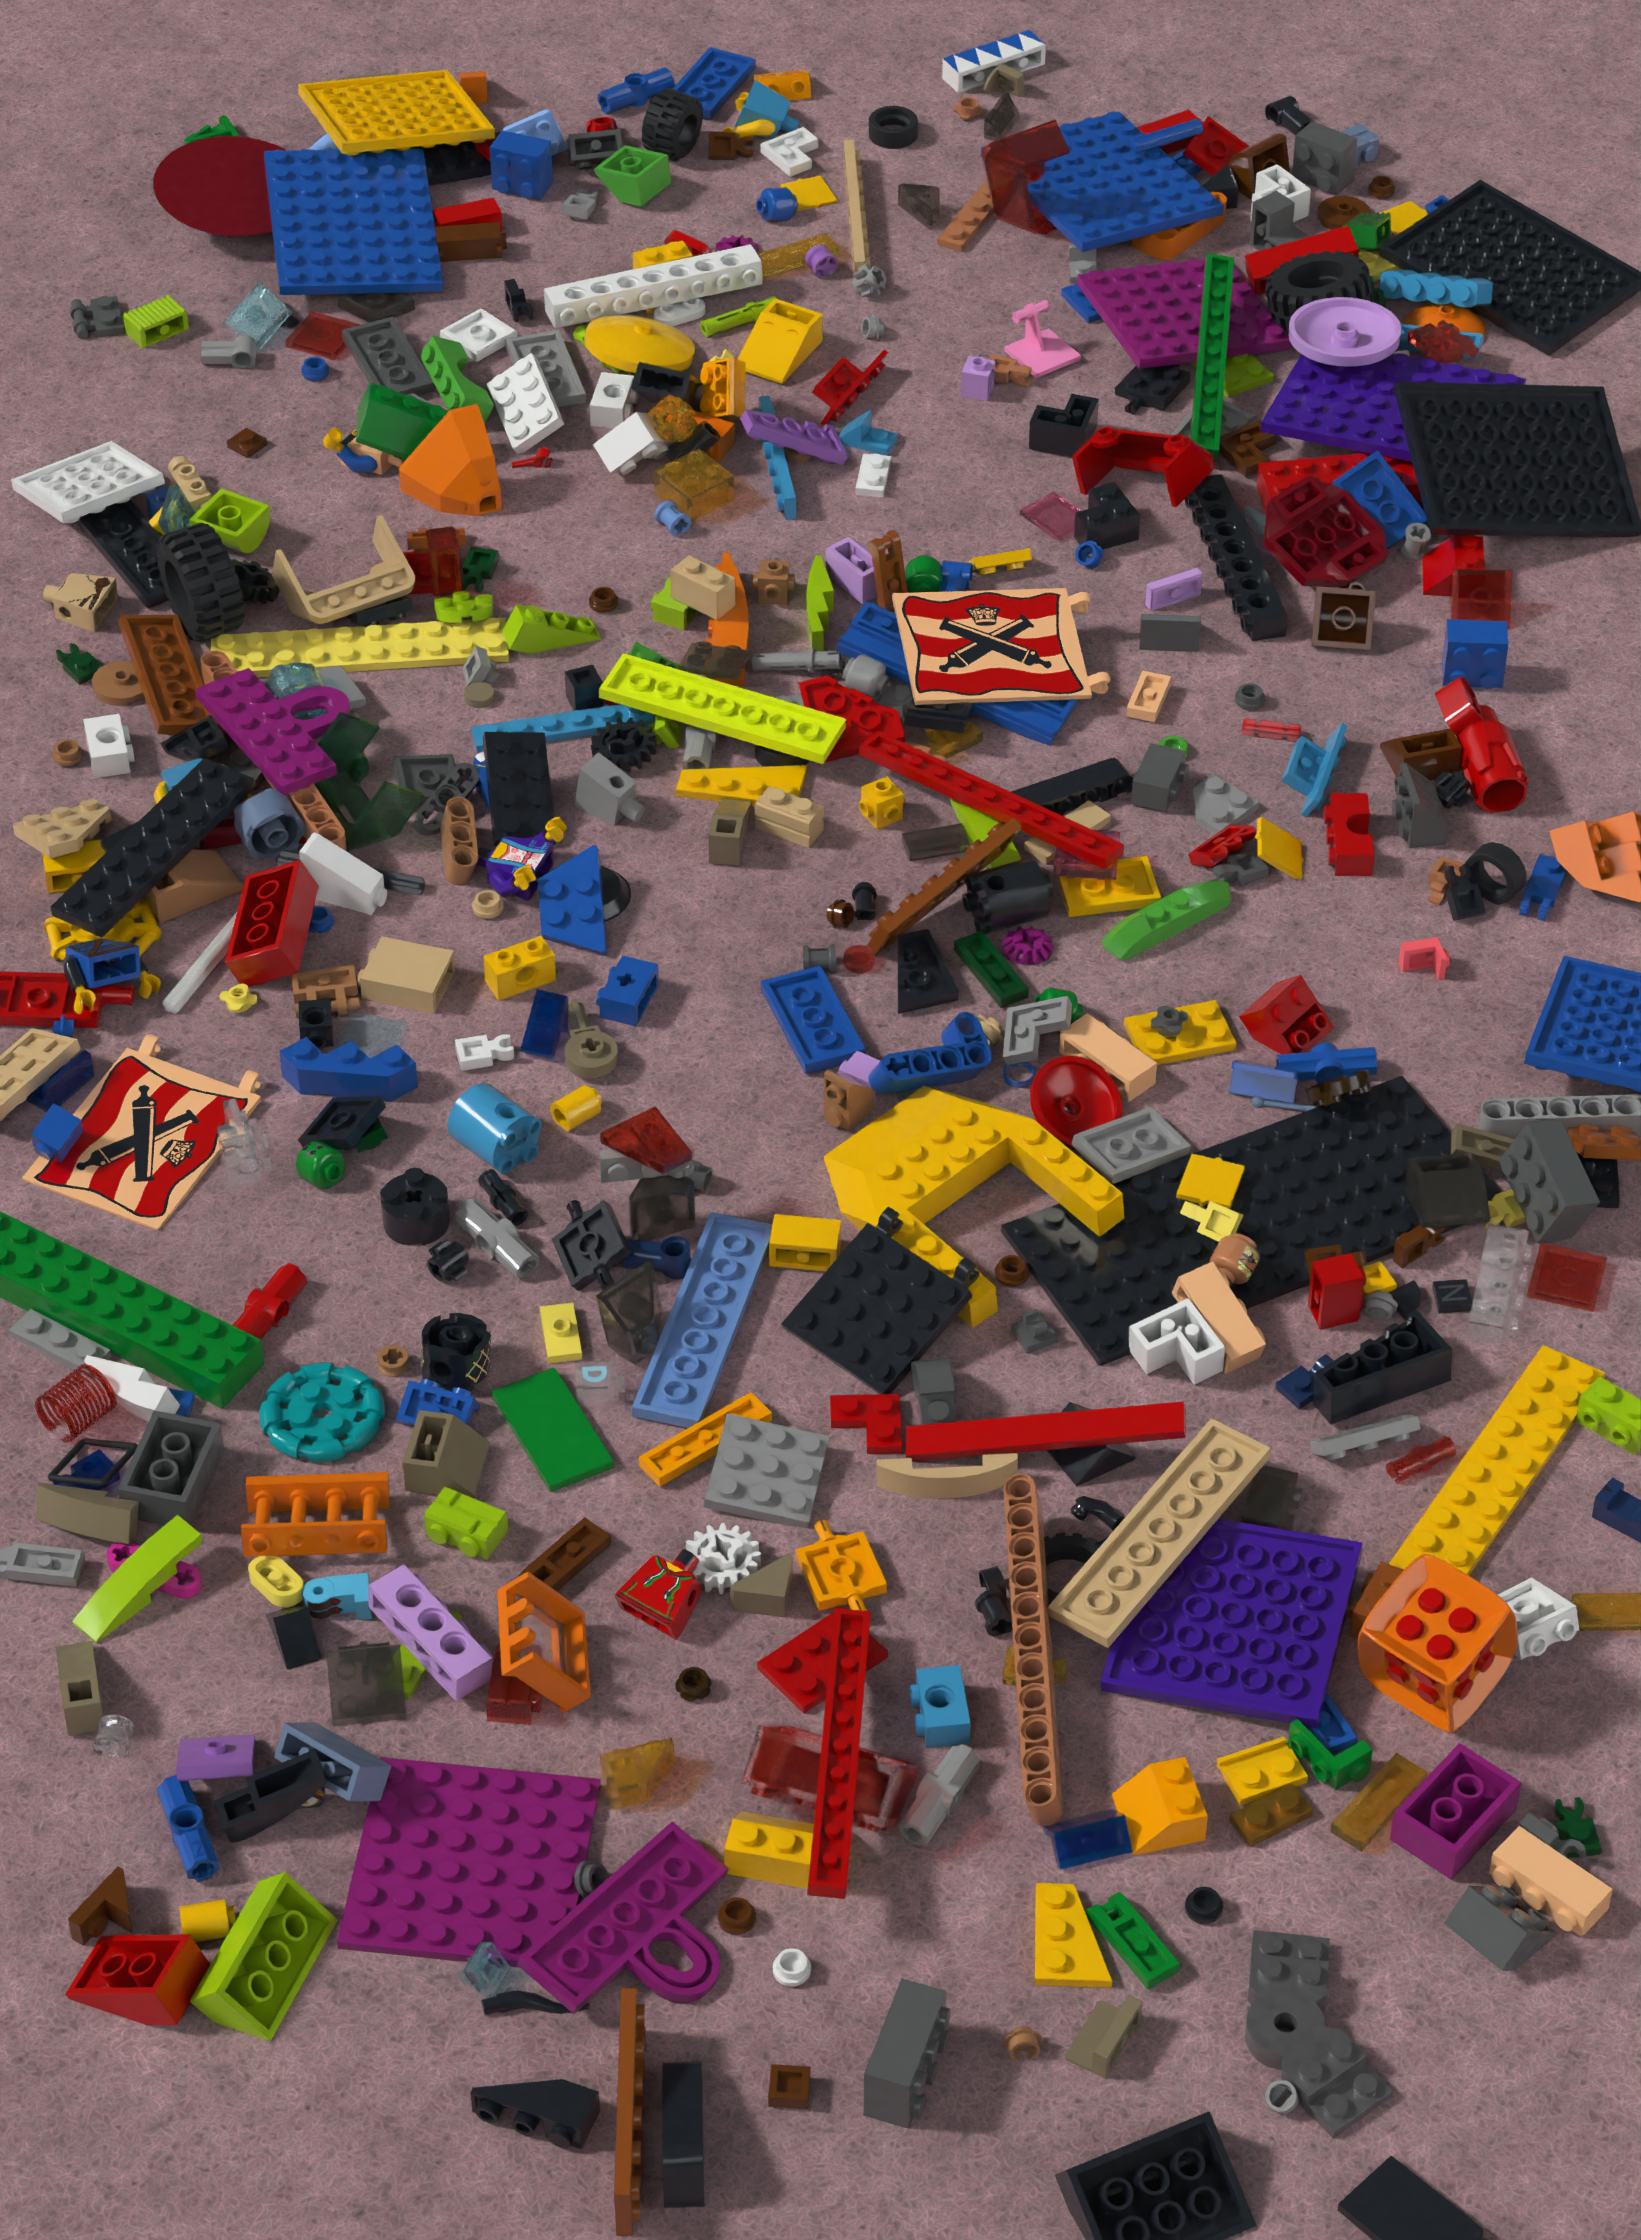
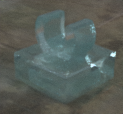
M480 1942L472 1956L467 1957L469 1962L464 1970L458 1972V1975L466 1985L474 1986L480 1995L490 1998L495 1996L511 1967L492 1942Z

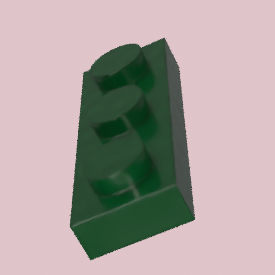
M982 931L954 941L955 953L1000 1008L1028 998L1029 988Z

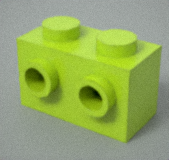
M1599 1376L1580 1396L1576 1422L1636 1455L1641 1449V1399Z

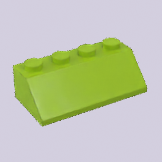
M286 1872L258 1881L191 1997L190 2002L212 2022L271 2041L338 1919Z

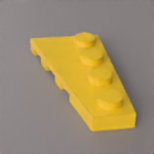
M807 765L684 769L681 771L675 789L676 796L720 802L722 798L752 801V806H755L756 801L768 787H773L800 797L807 774Z

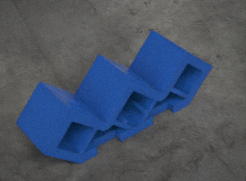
M307 1037L279 1051L282 1077L301 1095H314L316 1093L332 1095V1097L381 1096L383 1101L392 1102L418 1088L416 1062L397 1044L372 1058H369L353 1041L324 1055Z

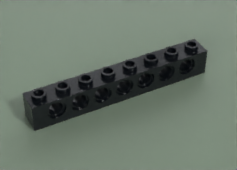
M1222 474L1207 476L1184 501L1187 508H1192L1194 525L1200 526L1201 541L1208 544L1210 560L1216 561L1218 578L1224 579L1225 594L1232 597L1233 612L1235 615H1240L1242 632H1248L1251 641L1286 637L1287 614Z

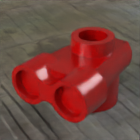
M598 117L586 123L587 132L618 129L617 122L609 117Z

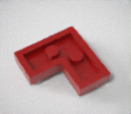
M899 1394L830 1395L831 1428H866L867 1454L902 1453Z

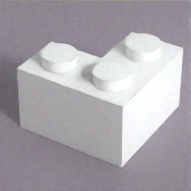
M1278 164L1256 174L1255 193L1252 194V205L1254 201L1278 191L1295 202L1293 222L1309 216L1311 194L1309 187Z
M635 412L595 442L593 446L610 473H622V475L633 471L637 467L636 463L642 458H655L657 460L664 457L669 450L668 447L675 441L658 414Z
M1189 1298L1129 1326L1130 1353L1146 1375L1177 1361L1195 1385L1224 1370L1225 1346Z

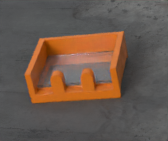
M529 1571L497 1589L502 1676L517 1677L545 1698L559 1705L560 1712H567L591 1698L585 1612Z

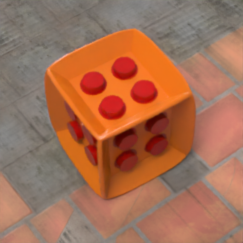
M1422 1554L1417 1557L1397 1577L1373 1607L1358 1635L1359 1664L1364 1677L1389 1698L1432 1725L1449 1733L1460 1728L1479 1708L1503 1677L1517 1648V1623L1515 1614L1510 1606L1482 1583L1451 1564L1428 1554Z

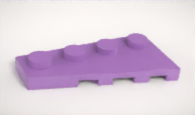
M745 410L740 418L747 435L755 440L764 439L772 442L777 447L794 449L804 456L810 454L819 457L822 461L829 464L834 462L844 465L848 458L833 425L825 424L823 429L816 428L817 424L815 422L806 421L804 425H800L794 418L784 417L783 421H779L773 414Z

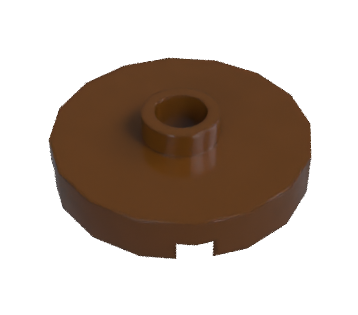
M1334 196L1320 203L1317 217L1325 228L1332 230L1346 225L1361 212L1371 214L1369 206L1358 198Z

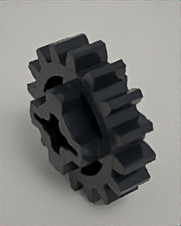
M236 559L232 560L235 573L239 579V586L242 590V601L247 602L251 600L255 603L257 600L265 604L267 600L274 602V599H277L280 590L272 573L268 572L269 569L262 568L261 564L255 561L248 563L246 560H243V562Z
M618 718L616 724L612 725L610 722H606V729L598 728L596 730L597 736L591 737L592 756L594 757L597 753H600L619 769L625 768L627 773L631 772V767L633 766L641 769V762L650 763V755L657 753L655 733H653L650 725L645 727L643 720L635 724L633 718H629L627 722H622L621 718Z

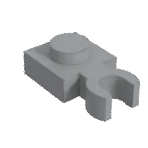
M581 188L577 191V195L571 194L562 204V214L568 215L575 220H587L595 210L597 192L584 194V189Z

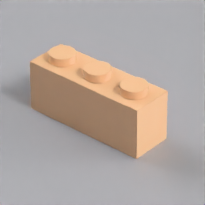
M1088 1013L1070 1025V1029L1060 1031L1059 1053L1063 1056L1083 1057L1099 1065L1113 1079L1121 1098L1125 1101L1130 1102L1156 1084L1157 1062Z
M1212 1261L1179 1276L1172 1294L1178 1303L1189 1298L1225 1346L1223 1372L1225 1374L1260 1359L1266 1346L1264 1335L1259 1327L1253 1325L1247 1315L1244 1303L1241 1299L1235 1297L1230 1289L1228 1278L1222 1271L1217 1269L1214 1262Z
M1518 1826L1492 1853L1489 1874L1492 1875L1495 1883L1499 1886L1504 1885L1521 1895L1525 1903L1532 1909H1541L1549 1914L1564 1931H1573L1583 1937L1609 1909L1613 1890L1611 1887L1521 1826Z

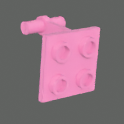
M1047 300L1036 304L1029 303L1024 306V309L1012 313L1014 323L1018 324L1026 320L1025 338L1004 346V351L1013 359L1018 360L1021 366L1026 365L1032 368L1031 374L1035 378L1081 360V355L1049 328L1040 331L1038 315L1050 310Z

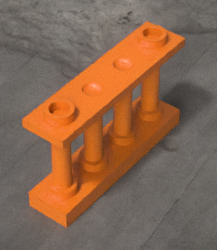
M389 1472L246 1477L248 1513H256L255 1524H241L243 1557L387 1553L386 1520H377V1509H390ZM363 1509L362 1520L341 1521L342 1510ZM306 1511H327V1521L305 1522ZM270 1512H292L291 1523H269Z

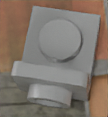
M1075 245L1069 246L1070 284L1077 282L1078 274L1097 271V249L1081 252Z

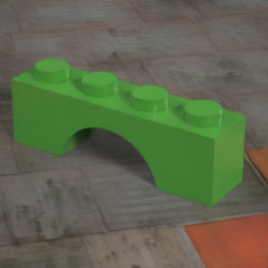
M432 335L429 343L422 350L421 360L448 410L478 404L485 424L494 404L485 389L475 385L463 376L462 371L469 357L462 344Z

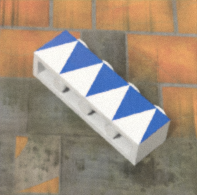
M1030 30L943 58L942 79L960 93L984 85L990 73L1000 64H1005L1020 72L1044 65L1046 44Z

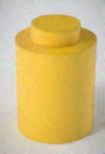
M582 1085L550 1105L551 1116L558 1125L569 1132L601 1112L602 1099L596 1089Z
M225 1899L179 1906L182 1933L190 1934L196 1943L226 1938L236 1921L234 1905L226 1906Z

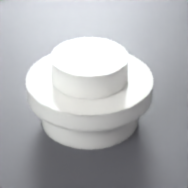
M790 1948L783 1950L773 1962V1975L779 1983L785 1986L801 1985L810 1977V1960L798 1949Z

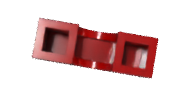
M1331 793L1330 805L1324 806L1323 813L1324 824H1330V826H1326V845H1332V847H1328V865L1334 866L1335 876H1372L1375 854L1372 834H1368L1370 818L1368 793Z

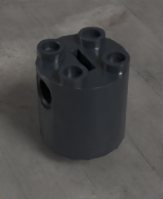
M1031 857L965 876L967 893L962 894V902L965 910L972 912L977 932L982 931L984 934L996 932L1047 917L1049 913V897L1053 895L1052 881L1049 875L1039 868L1036 861Z

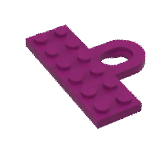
M249 668L195 689L196 698L279 793L287 795L337 775L336 764L313 739L341 728L349 720V700L342 691L327 686H315L277 700ZM317 709L328 711L326 714L309 720H299L293 717L301 711H314Z
M672 1821L519 1957L517 1965L573 2014L577 2013L625 1968L663 1999L676 2003L696 2001L709 1993L714 1987L720 1972V1957L712 1942L682 1916L726 1877L728 1868ZM657 1941L673 1942L686 1952V1955L692 1960L693 1967L688 1971H678L672 1966L662 1965L651 1956L649 1947Z

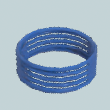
M1021 1062L1004 1067L1003 1078L1008 1085L1015 1088H1024L1032 1084L1035 1077V1069L1030 1063ZM1024 1066V1068H1029L1033 1075L1030 1079L1019 1082L1008 1078L1006 1072L1012 1067Z

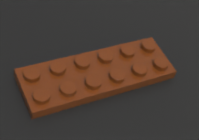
M120 615L119 627L157 734H178L210 716L211 714L196 698L195 689L204 686L178 615Z
M1014 817L1005 825L1002 822L996 824L987 833L989 837L983 842L980 839L976 840L965 851L967 854L961 860L955 857L944 867L943 870L945 872L939 877L936 875L931 876L921 886L923 890L917 895L912 892L900 902V908L895 913L891 910L885 913L877 921L878 926L870 932L871 940L865 949L875 956L894 942L898 935L904 934L966 884V875L982 871L1002 855L1022 826Z
M621 1988L614 2181L616 2236H633V2222H641L640 2187H642L641 2152H643L642 2118H644L643 2084H645L644 2050H646L645 2004H637V1988Z

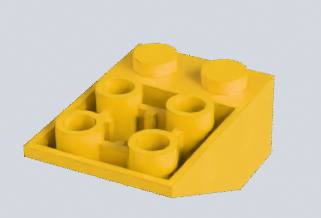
M774 298L761 312L737 358L746 363L745 372L783 384L823 341V314Z

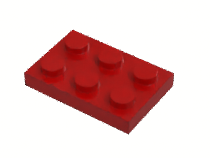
M834 1612L757 1662V1669L803 1714L826 1699ZM870 1634L866 1672L888 1658V1650Z

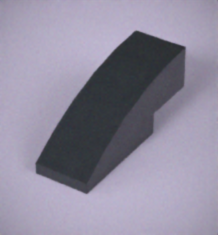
M316 1749L246 1777L248 1787L215 1800L223 1830L231 1843L246 1840L276 1824L309 1800L327 1783Z

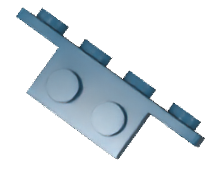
M1341 723L1328 738L1324 749L1302 735L1295 742L1281 781L1307 796L1300 814L1307 817L1312 810L1317 812L1326 799V795L1323 793L1333 780V776L1330 773L1339 763L1340 757L1337 754L1342 750L1347 741V738L1344 737L1347 725Z

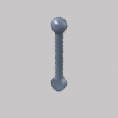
M1255 1096L1251 1101L1252 1106L1256 1108L1266 1106L1302 1112L1316 1108V1106L1264 1100L1261 1096Z

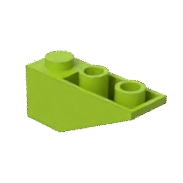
M516 604L502 630L509 650L528 654L601 640L594 621L589 618L569 616L560 611H546L532 605Z

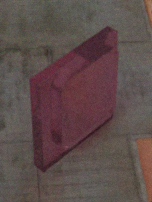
M1052 492L1020 509V515L1055 539L1075 530V513L1081 510L1057 493Z

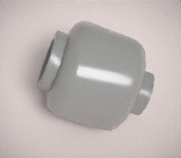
M864 654L859 655L856 659L852 657L848 661L842 675L846 688L850 690L854 688L871 698L877 692L882 694L889 682V678L885 676L886 666Z

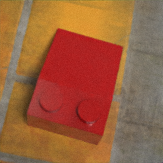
M190 1934L101 1936L65 1994L70 2000L145 2025H177L190 2004V1999L208 1970L210 1963Z

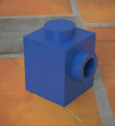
M53 1103L31 1134L35 1152L47 1160L53 1158L61 1163L83 1133L82 1121Z

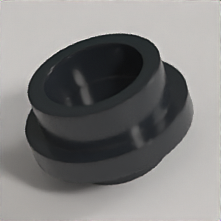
M1198 1887L1187 1896L1185 1912L1191 1920L1197 1923H1213L1222 1915L1223 1901L1214 1889Z

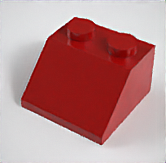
M1453 535L1422 556L1423 595L1482 598L1485 575L1483 536Z

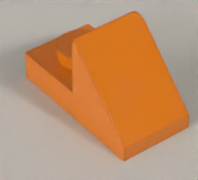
M486 71L460 73V86L475 104L487 103Z

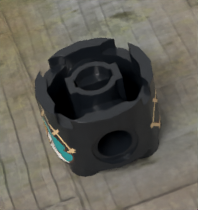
M449 1313V1319L441 1320V1315L428 1321L421 1333L422 1379L434 1381L444 1387H456L467 1391L473 1390L474 1384L482 1381L490 1369L491 1334L490 1331H487V1325L483 1320L469 1314Z

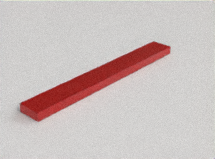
M1183 1401L907 1426L906 1458H912V1461H929L990 1454H1009L1186 1438V1408Z

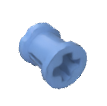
M671 500L662 502L654 514L655 520L660 524L666 525L668 531L674 537L688 531L692 524L691 518L686 513H681L676 503Z

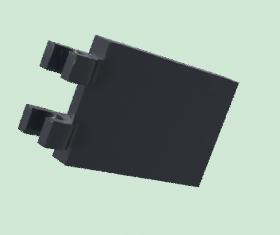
M1392 2155L1338 2204L1337 2211L1372 2240H1488L1482 2238L1483 2228Z

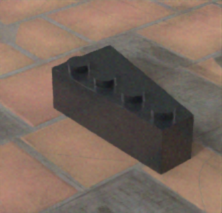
M1414 1310L1407 1315V1320L1402 1324L1393 1323L1385 1328V1334L1373 1341L1369 1338L1360 1344V1350L1353 1354L1345 1353L1314 1373L1313 1405L1332 1425L1451 1381L1452 1348L1417 1310Z

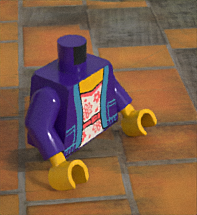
M560 817L551 819L545 826L546 830L534 837L516 838L506 836L502 838L494 851L483 847L478 849L476 865L486 868L487 884H490L501 897H508L513 894L524 900H531L538 889L537 879L547 874L554 864L553 842H560L564 837L563 832L567 829V826Z

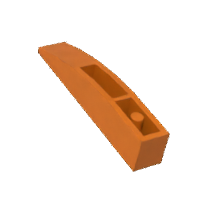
M723 552L721 564H716V569L735 577L736 605L718 620L709 619L708 637L712 638L706 639V656L709 657H704L703 674L709 675V679L733 686H745L749 653L748 606L738 570L729 552Z

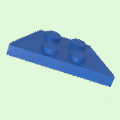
M593 845L537 879L541 933L543 939L556 943H566L573 948H583L597 952L598 955L607 956L600 855L597 845Z

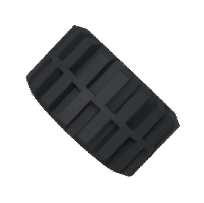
M664 88L658 92L651 101L643 120L641 139L644 148L649 151L668 154V159L679 161L680 158L685 157L694 147L701 131L703 106L700 100L671 88Z

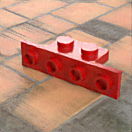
M885 349L864 372L842 357L819 381L812 393L831 407L820 423L821 425L825 426L831 419L837 422L846 410L843 406L850 407L859 396L857 391L859 390L863 393L873 380L870 376L872 375L877 378L886 366L883 363L888 354Z

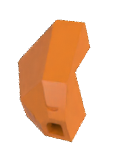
M478 404L449 410L399 467L400 489L402 492L443 513L477 516L502 510L501 489L495 458Z
M1633 811L1598 822L1584 820L1549 830L1557 861L1583 887L1641 902V877H1639L1641 875V847H1638V845H1641L1640 812Z

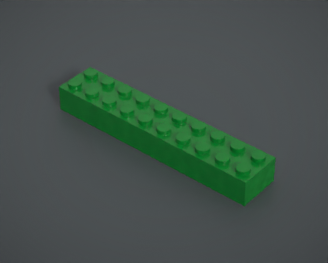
M0 1211V1298L26 1311L32 1309L110 1349L112 1354L140 1368H144L146 1371L185 1391L194 1392L195 1396L221 1409L264 1366L261 1339Z

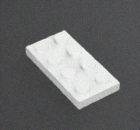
M532 353L518 360L515 365L502 374L495 376L492 381L487 383L511 446L517 454L524 453L564 425L540 364Z

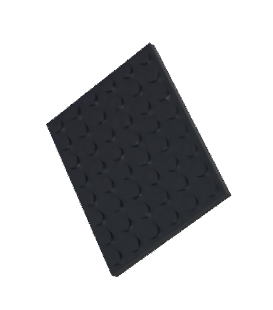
M1482 180L1477 181L1380 246L1379 256L1403 270H1412L1417 273L1431 272L1441 276L1458 275L1466 279L1484 278L1493 283L1491 303L1484 306L1467 308L1549 356L1641 291V271Z
M1397 382L1393 388L1431 535L1637 537L1641 535V521L1604 387Z

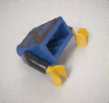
M100 938L69 945L66 948L63 969L71 991L77 994L73 1008L78 1014L82 1013L83 1004L89 1007L90 1012L93 1011L96 996L92 991L86 990V988L92 989L139 978L142 981L138 989V994L141 997L148 999L151 991L155 994L158 993L161 981L157 976L147 974L148 968L140 958L139 946Z

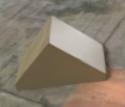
M788 1553L731 1585L730 1607L737 1612L785 1617L793 1581V1557Z

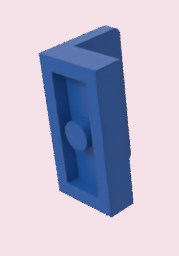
M1234 1060L1232 1062L1231 1068L1233 1072L1230 1093L1253 1097L1261 1096L1264 1099L1294 1104L1300 1070L1242 1060Z

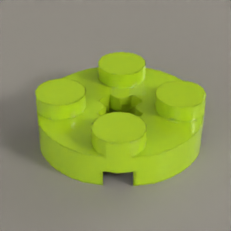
M457 591L453 593V598H437L434 600L437 619L443 622L463 623L462 618L472 617V622L493 616V596L490 594L470 596L469 591Z

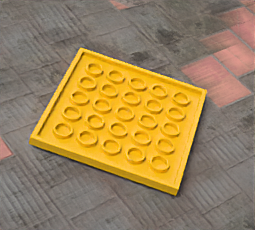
M448 70L298 84V94L340 152L345 155L354 156L358 155L359 152L366 151L382 153L386 149L403 151L416 146L432 148L436 144L459 145L465 141L482 143L486 139H495V128Z

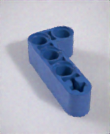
M969 1012L959 1013L942 1031V1046L885 1055L869 1073L868 1078L871 1087L878 1093L891 1094L919 1089L922 1086L935 1087L976 1078L992 1059L990 1047L978 1018Z

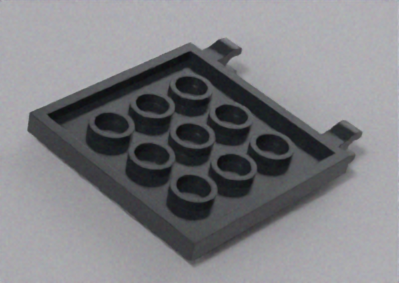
M887 1207L882 1212L876 1227L869 1223L864 1226L781 1323L785 1330L878 1394H890L910 1372L911 1362L921 1359L973 1297L968 1287L980 1275V1272L975 1270L976 1264L965 1257L956 1267L953 1278H950L893 1240L891 1237L899 1231L903 1221L898 1218L899 1213L890 1207Z

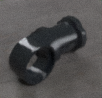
M995 1566L979 1571L981 1588L985 1587L987 1591L983 1592L975 1600V1606L977 1611L982 1613L986 1620L985 1629L988 1635L994 1637L1011 1632L1013 1630L1012 1614L1006 1606V1587L999 1567Z

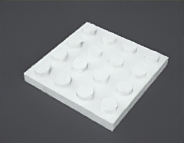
M112 441L11 479L14 491L62 523L76 522L81 516L89 513H99L109 505L127 502L132 496L152 492L157 486L165 484L162 472Z

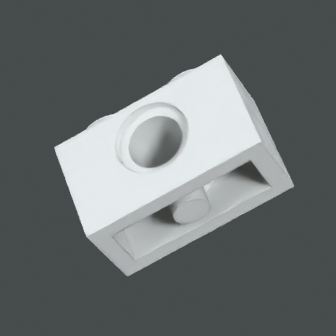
M601 372L590 403V426L615 428L633 415V404H637L639 394L631 389L634 376Z
M120 714L83 719L94 778L130 773L129 763L135 762L132 744L126 745V743H131L128 725L122 726Z

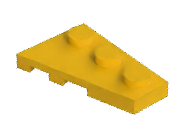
M1036 1883L1034 1985L1112 1988V1979L1075 1885Z

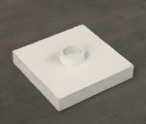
M480 308L442 329L440 337L461 343L468 357L478 362L505 347L506 339L518 337V333Z

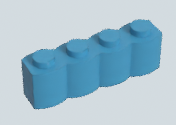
M1397 270L1381 273L1379 289L1383 290L1384 297L1389 299L1406 298L1415 302L1431 301L1435 304L1454 303L1460 307H1475L1491 303L1493 283L1484 278L1466 279L1458 275L1441 276L1431 272L1417 273L1412 270Z

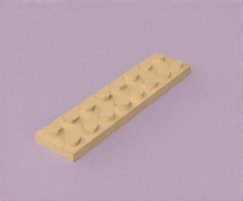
M1211 1418L1047 1607L1049 1617L1109 1648L1269 1460L1271 1448Z

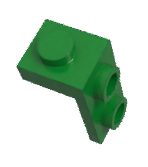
M1298 1719L1290 1723L1289 1747L1293 1750L1296 1757H1304L1312 1765L1313 1773L1319 1781L1323 1783L1327 1781L1337 1790L1350 1781L1354 1783L1362 1781L1370 1772L1373 1749L1364 1740L1334 1757Z

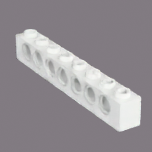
M750 244L544 288L545 312L554 328L557 329L593 321L604 316L622 315L761 285L762 261Z

